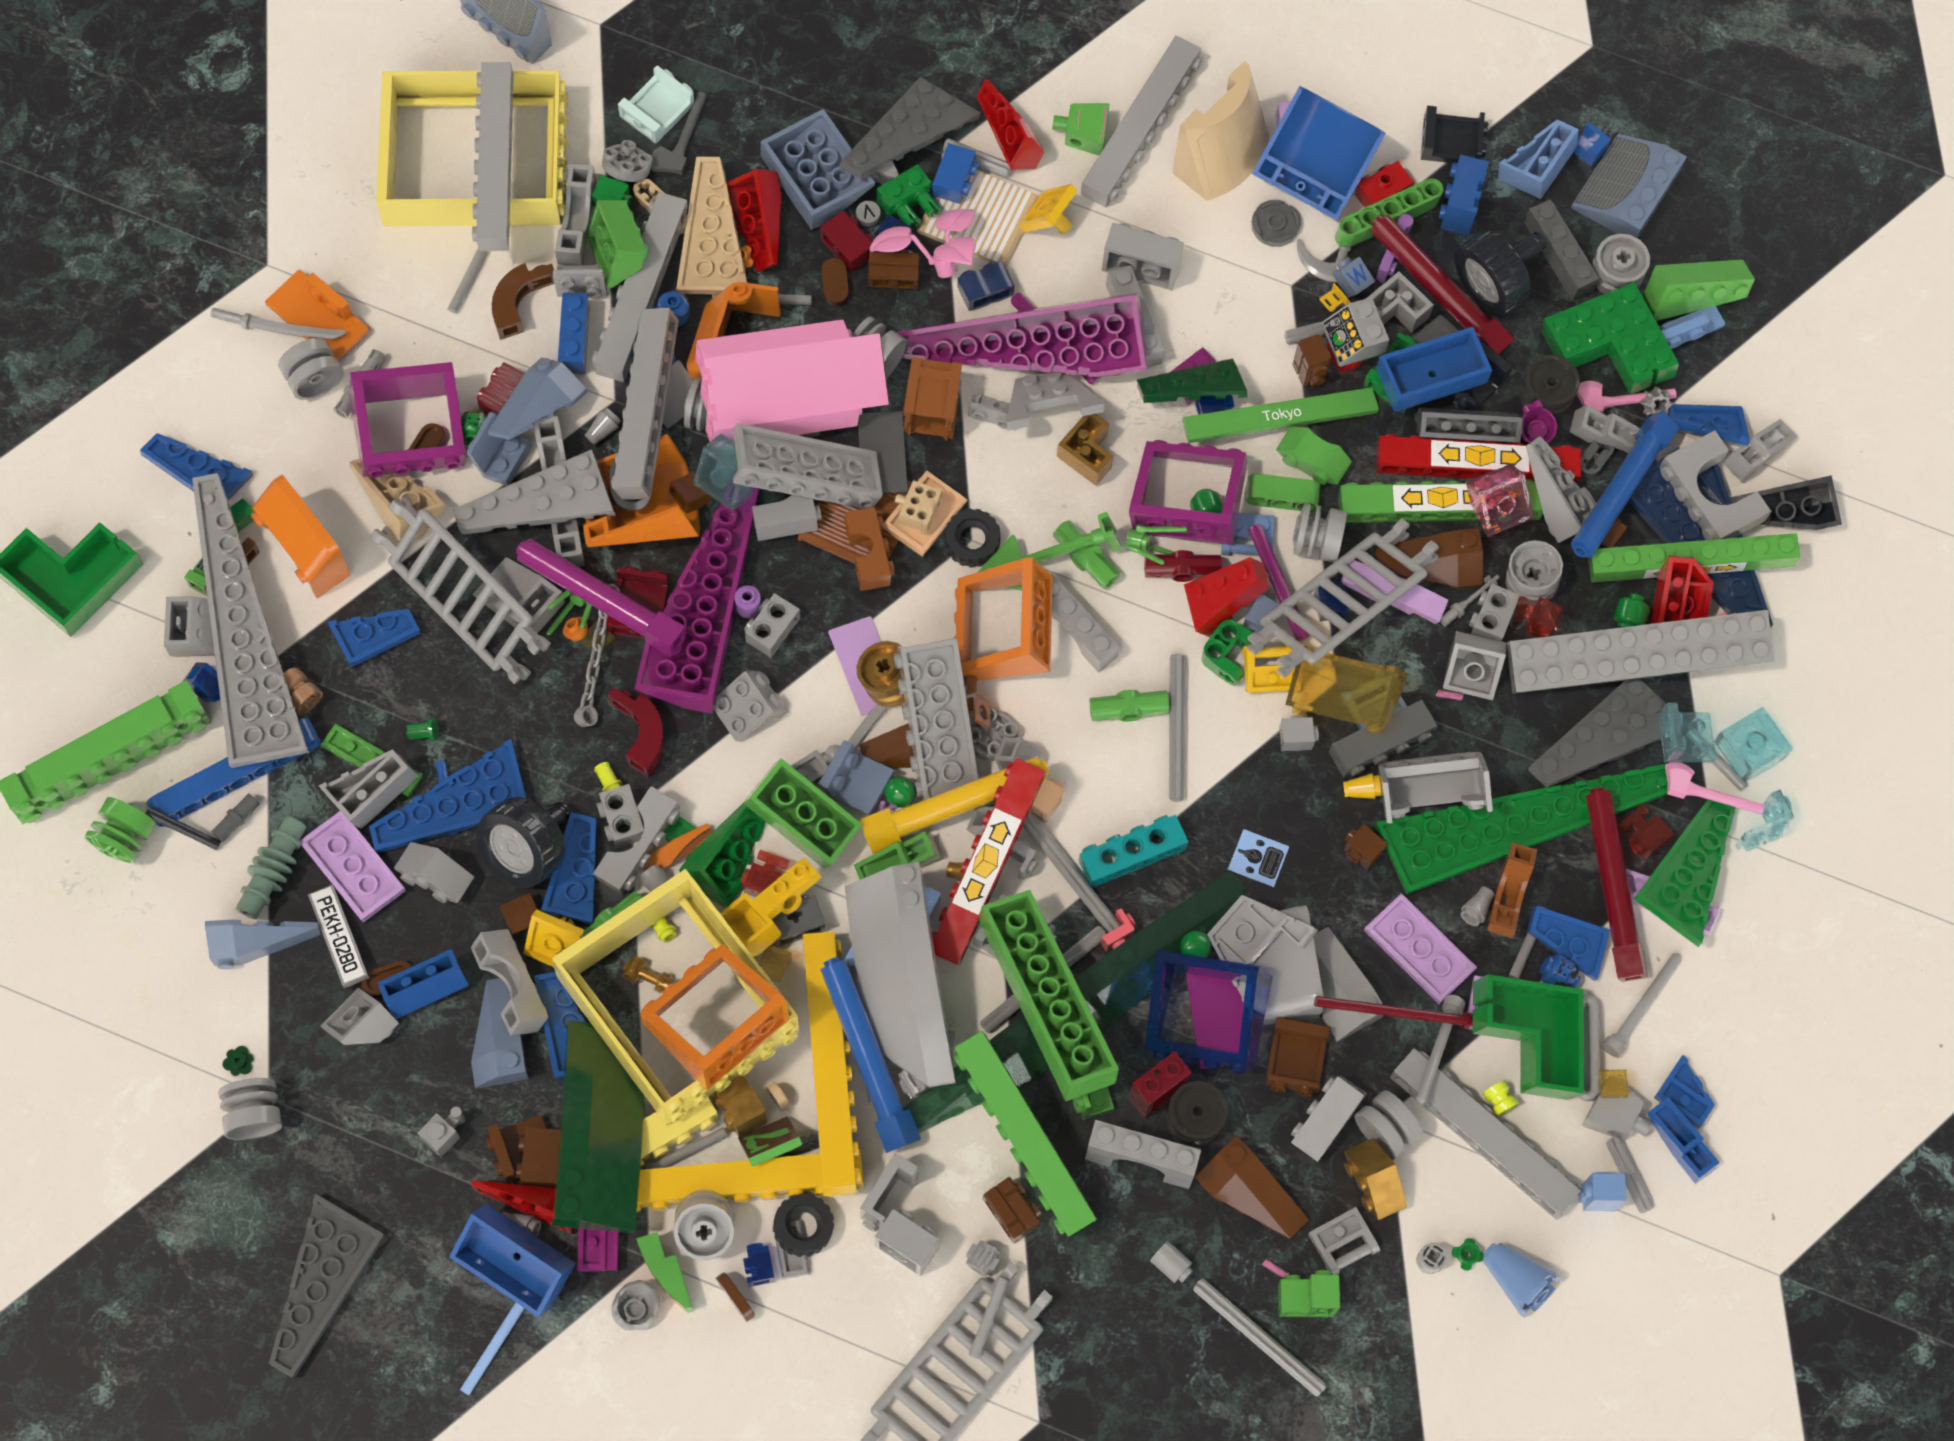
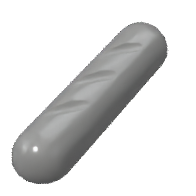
M1584 994V1094L1577 1097L1588 1102L1595 1100L1601 1090L1599 1006L1593 996Z

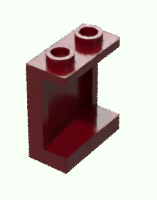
M632 566L617 568L616 586L621 593L656 614L659 611L663 613L669 589L668 575L659 570L639 571L638 568ZM608 615L606 626L609 634L645 639L641 634Z

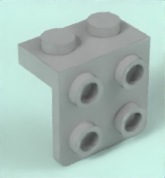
M744 671L716 696L714 710L735 741H743L768 718H781L788 712L783 705L784 701L781 696L773 691L769 685L768 677L760 671Z

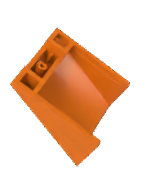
M668 434L660 436L651 498L646 506L640 510L621 512V509L612 502L616 516L604 514L596 515L592 519H586V524L583 527L585 542L588 547L699 536V510L685 513L669 494L671 481L682 478L690 472L686 460ZM616 453L597 460L608 493L610 488V468Z

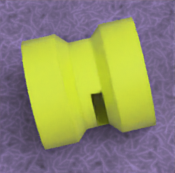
M1505 1080L1500 1081L1482 1093L1486 1101L1494 1104L1493 1112L1496 1117L1507 1113L1519 1104L1515 1096H1509V1086Z

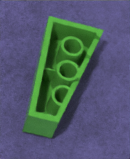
M1743 260L1655 265L1643 298L1654 319L1659 321L1747 298L1755 278Z

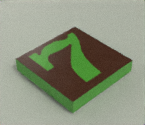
M788 1116L738 1137L751 1166H756L802 1145L800 1137Z

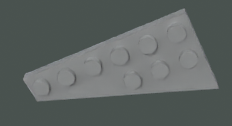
M592 450L453 509L459 531L462 534L487 532L499 527L511 529L523 524L535 526L568 522L572 518L580 517L592 519L596 515L604 514L616 516L596 456Z

